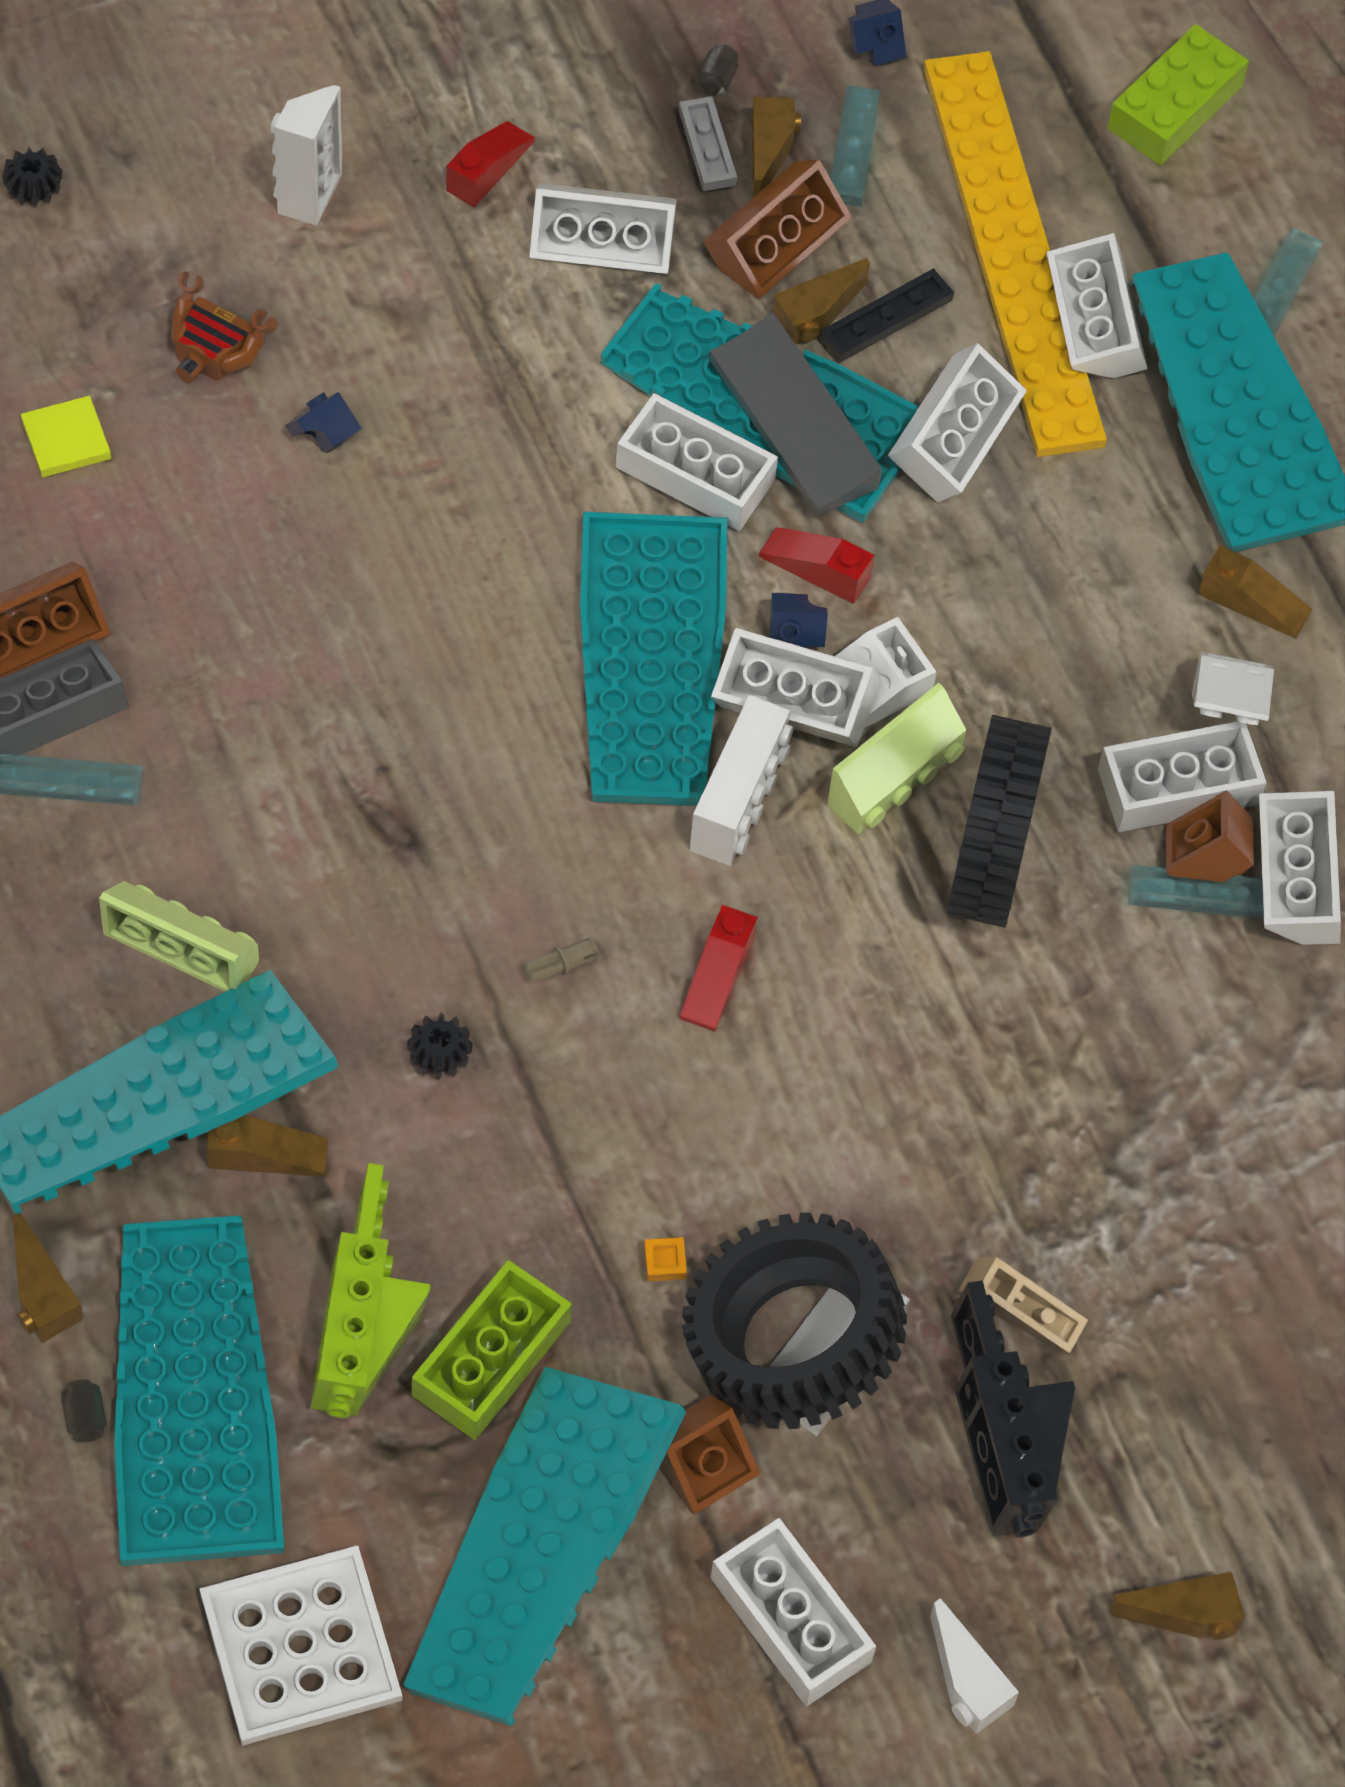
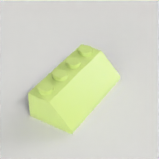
M937 683L833 768L827 806L858 835L868 826L870 828L877 826L885 817L886 811L894 805L900 806L905 803L911 796L914 788L920 783L923 785L929 783L943 764L947 761L953 763L963 753L966 728L946 690L940 683Z
M123 881L104 891L99 897L104 935L226 992L232 988L237 989L240 984L249 979L259 963L258 943L252 937L243 932L234 933L222 927L218 921L209 916L200 917L188 911L183 904L177 901L170 900L168 902L156 896L149 888L143 885L134 886Z

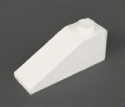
M940 1598L934 1602L930 1619L950 1703L953 1705L951 1709L963 1726L967 1727L970 1725L977 1734L1015 1705L1019 1692Z

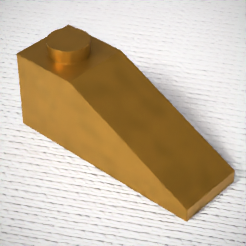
M753 97L751 115L753 197L771 183L793 147L794 133H800L801 112H795V98Z
M867 258L774 294L772 311L795 345L803 341L810 342L820 335V331L831 325L863 289L868 281L870 262Z
M1221 545L1216 549L1204 571L1198 595L1295 639L1299 636L1312 610L1310 606L1255 561Z
M241 1116L208 1132V1169L325 1177L329 1138L252 1116Z
M19 1213L13 1216L18 1292L22 1311L17 1315L25 1331L29 1335L35 1332L41 1343H44L82 1321L81 1303L22 1214Z
M1232 1571L1115 1594L1109 1608L1113 1617L1197 1638L1212 1636L1214 1640H1222L1234 1636L1239 1631L1245 1618Z

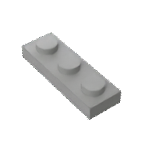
M713 97L679 102V114L703 191L737 186V174Z

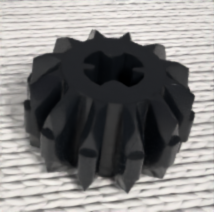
M28 146L26 153L22 154L15 150L13 159H6L2 178L3 185L7 188L10 199L18 198L22 206L28 201H32L35 207H37L40 200L50 203L52 194H59L60 183L63 177L62 169L58 165L55 155H47L44 148L38 152H33Z
M442 1012L438 1015L437 1021H432L425 1015L422 1020L423 1026L414 1025L412 1027V1037L407 1040V1050L411 1052L410 1062L412 1066L420 1065V1072L423 1076L432 1070L435 1071V1077L439 1080L444 1071H447L454 1077L457 1074V1066L466 1068L469 1058L467 1055L472 1053L473 1043L471 1040H468L470 1038L469 1029L467 1027H459L457 1016L447 1022Z

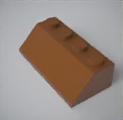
M820 160L795 161L703 242L720 271L755 298H761L849 221L852 216Z
M71 561L0 593V678L90 639L97 641L111 634L83 566Z

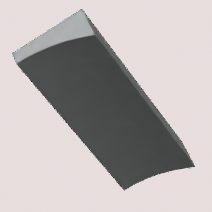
M773 311L744 333L710 351L709 360L774 455L778 456V461L817 517L879 489L882 468Z
M93 639L0 678V764L129 708L123 681Z

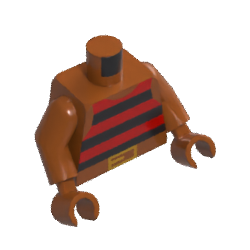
M184 271L181 273L178 283L184 291L182 296H178L172 316L171 341L176 348V358L181 362L176 368L177 375L187 383H192L200 373L213 380H221L227 373L231 374L251 366L265 342L263 337L265 333L270 334L277 329L278 323L276 318L271 316L267 323L262 326V321L266 317L267 312L259 309L253 313L251 324L200 296L195 301L193 295L202 290L203 280L197 275L194 286L188 288L189 272Z

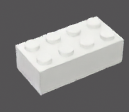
M978 343L963 349L952 356L888 454V457L937 503L958 495L966 487L1027 390Z
M653 393L617 443L616 468L710 517L728 518L727 525L739 532L774 483L778 456Z
M735 628L711 697L721 708L741 713L748 695L790 710L788 725L793 726V729L857 748L881 678L872 667Z
M748 695L693 813L689 851L728 866L732 865L736 854H744L750 838V834H747L751 824L757 825L764 807L761 804L764 794L771 795L777 780V775L774 774L777 766H784L790 752L791 745H788L793 732V726L788 725L790 710Z
M1239 721L1103 747L1098 766V772L1118 832L1169 823L1226 790L1243 808L1259 805V794L1264 793L1267 784L1247 725Z
M780 1518L713 1561L711 1580L806 1707L872 1663L876 1645Z

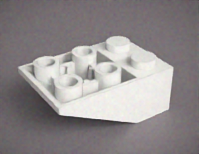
M899 617L867 631L834 656L872 667L881 678L865 727L912 705L934 687L936 670Z
M1200 652L1192 690L1194 707H1199L1200 714L1222 718L1223 712L1235 714L1237 721L1246 724L1258 725L1259 719L1268 721L1274 675L1273 666Z

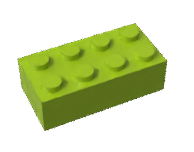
M1195 24L1112 103L1107 129L1161 166L1243 86L1249 60Z
M507 1260L412 1376V1397L476 1441L571 1323L572 1303L510 1260Z

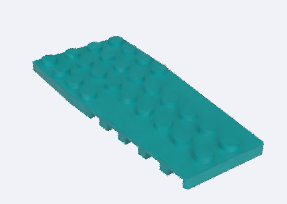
M1226 252L1135 273L1130 284L1131 287H1136L1140 300L1138 308L1141 316L1146 318L1150 330L1148 338L1151 346L1156 348L1160 360L1158 368L1161 377L1165 376L1169 387L1167 395L1171 407L1176 408L1179 417L1177 425L1190 464L1226 548L1238 552L1345 525V475L1322 423L1230 254Z
M655 284L602 351L600 363L648 395L652 396L655 393L774 454L709 360L711 350L744 333L752 325L744 322L742 326H739L724 319L723 312L714 308L711 312L705 311L692 305L693 299L682 294L678 299L661 291L662 285ZM805 349L802 355L882 468L879 489L836 508L864 523L902 471L888 457V454L919 406L850 369ZM777 461L776 476L796 487L781 463Z
M583 512L580 623L592 801L685 806H697L706 788L715 711V700L711 696L719 676L726 615L728 518Z
M268 970L240 984L237 989L232 988L167 1020L159 1026L152 1027L145 1034L1 1115L0 1192L15 1214H19L22 1212L21 1204L37 1197H44L45 1201L59 1196L56 1189L79 1179L82 1186L95 1181L93 1173L115 1164L117 1169L120 1170L132 1165L131 1156L151 1149L153 1155L169 1149L168 1140L185 1133L188 1139H192L229 1123L337 1069L336 1057L273 972Z
M224 1216L124 1224L114 1443L121 1566L285 1553L276 1428L242 1217Z
M544 1368L493 1468L405 1679L404 1686L410 1694L508 1726L514 1724L516 1720L512 1715L523 1696L530 1697L536 1687L533 1681L544 1660L550 1662L557 1651L554 1646L555 1641L564 1626L570 1628L578 1614L575 1611V1607L584 1592L590 1594L599 1578L595 1573L604 1558L607 1560L611 1559L634 1520L686 1414L682 1405L552 1368Z

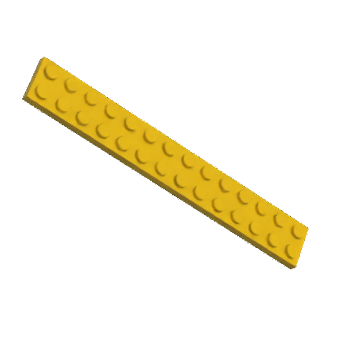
M991 52L924 60L923 70L1012 375L1027 390L1020 402L1036 457L1105 448L1107 438L1086 372L1073 370L1071 367L1047 256L1050 248Z

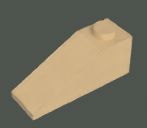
M998 1257L976 1258L958 1292L962 1294L968 1282L983 1280L986 1294H990L993 1298L995 1316L1060 1351L1070 1354L1088 1320Z

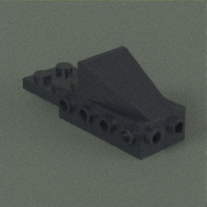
M983 1280L968 1282L951 1314L965 1368L955 1388V1393L993 1537L1014 1534L1015 1537H1027L1035 1534L1040 1529L1057 1501L1056 1488L1075 1386L1073 1381L1029 1387L1028 1369L1025 1364H1021L1018 1351L1004 1353V1338L1001 1331L996 1330L993 1320L995 1313L994 1301L990 1294H986Z

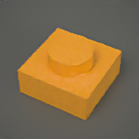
M684 1237L644 1240L647 1282L686 1280L687 1268Z

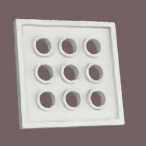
M358 1545L200 1588L202 1603L242 1746L402 1701V1692ZM333 1587L341 1593V1598L335 1604L326 1605L318 1599V1594L324 1588ZM287 1598H294L302 1605L301 1610L292 1616L282 1614L278 1606ZM247 1609L257 1610L262 1615L261 1621L252 1627L242 1625L238 1618ZM336 1625H346L351 1629L352 1636L345 1642H335L329 1637V1631ZM296 1636H306L313 1644L309 1651L299 1654L290 1649L289 1643ZM256 1647H266L272 1652L273 1656L266 1664L258 1665L249 1659V1654ZM349 1662L359 1664L363 1668L362 1675L356 1680L344 1679L339 1672L344 1664ZM309 1673L317 1674L323 1679V1685L316 1691H306L299 1684L303 1676ZM274 1684L279 1686L284 1693L277 1702L268 1703L262 1700L259 1695L262 1688Z

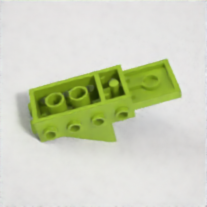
M368 1163L364 1177L354 1234L341 1232L332 1267L310 1409L327 1411L328 1415L336 1418H348L350 1415L358 1416L359 1409L420 1323L430 1291V1284L390 1277L394 1255L386 1254L388 1240L380 1238L383 1224L382 1211L386 1202L389 1181L382 1180L384 1165Z

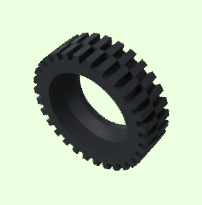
M992 714L946 915L1006 928L1046 757L1051 727Z
M800 1213L799 1222L793 1223L790 1214L778 1215L779 1225L773 1227L767 1218L757 1222L760 1231L752 1235L748 1227H745L737 1232L741 1239L739 1243L734 1245L729 1239H726L720 1244L724 1253L720 1258L711 1253L705 1259L709 1272L698 1269L693 1277L698 1289L688 1287L685 1297L690 1306H683L682 1317L686 1323L682 1325V1329L687 1341V1348L711 1394L713 1393L715 1397L732 1407L737 1418L744 1414L748 1423L758 1425L761 1418H763L767 1428L778 1429L780 1420L784 1419L788 1429H800V1418L806 1417L812 1427L822 1424L820 1414L827 1411L832 1420L843 1416L839 1408L840 1405L848 1402L851 1408L855 1409L862 1404L858 1396L862 1390L872 1396L879 1389L874 1378L879 1376L887 1380L892 1373L887 1360L898 1362L901 1351L897 1343H905L906 1332L903 1325L907 1324V1314L903 1308L905 1306L903 1297L884 1255L881 1254L874 1240L871 1239L869 1241L866 1232L859 1227L853 1231L850 1222L840 1219L837 1225H835L832 1216L826 1214L820 1215L818 1223H815L811 1213ZM817 1285L840 1292L853 1304L856 1313L851 1324L832 1346L819 1355L804 1362L783 1367H763L750 1364L747 1360L744 1341L748 1325L755 1313L777 1294L799 1286Z

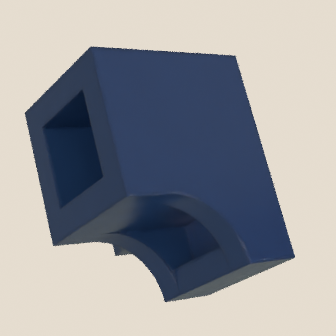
M875 0L856 5V15L849 18L853 51L857 54L868 51L870 62L875 66L906 58L901 9L890 0Z
M324 392L317 395L306 403L308 409L285 425L292 437L307 435L313 438L322 452L337 446L362 429L339 392L328 397Z
M771 593L770 638L807 648V646L825 647L827 608L810 603L808 594Z

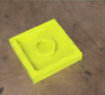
M90 395L21 414V421L42 478L111 459V452Z

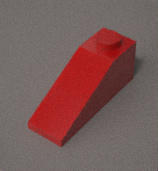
M505 121L468 142L446 165V191L470 206L475 207L535 142V137L511 122Z
M776 527L759 553L760 558L852 604L856 602L871 579L875 554L841 538Z
M722 904L708 936L680 1014L681 1020L714 1032L716 1031L754 942L758 917Z

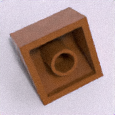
M1227 790L1166 824V872L1170 876L1225 882L1236 875L1245 873L1250 867L1254 866L1253 818Z
M712 1394L685 1410L686 1414L659 1467L689 1511L694 1515L761 1474L733 1408Z

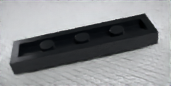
M933 268L820 331V340L841 363L951 302L954 297V291Z

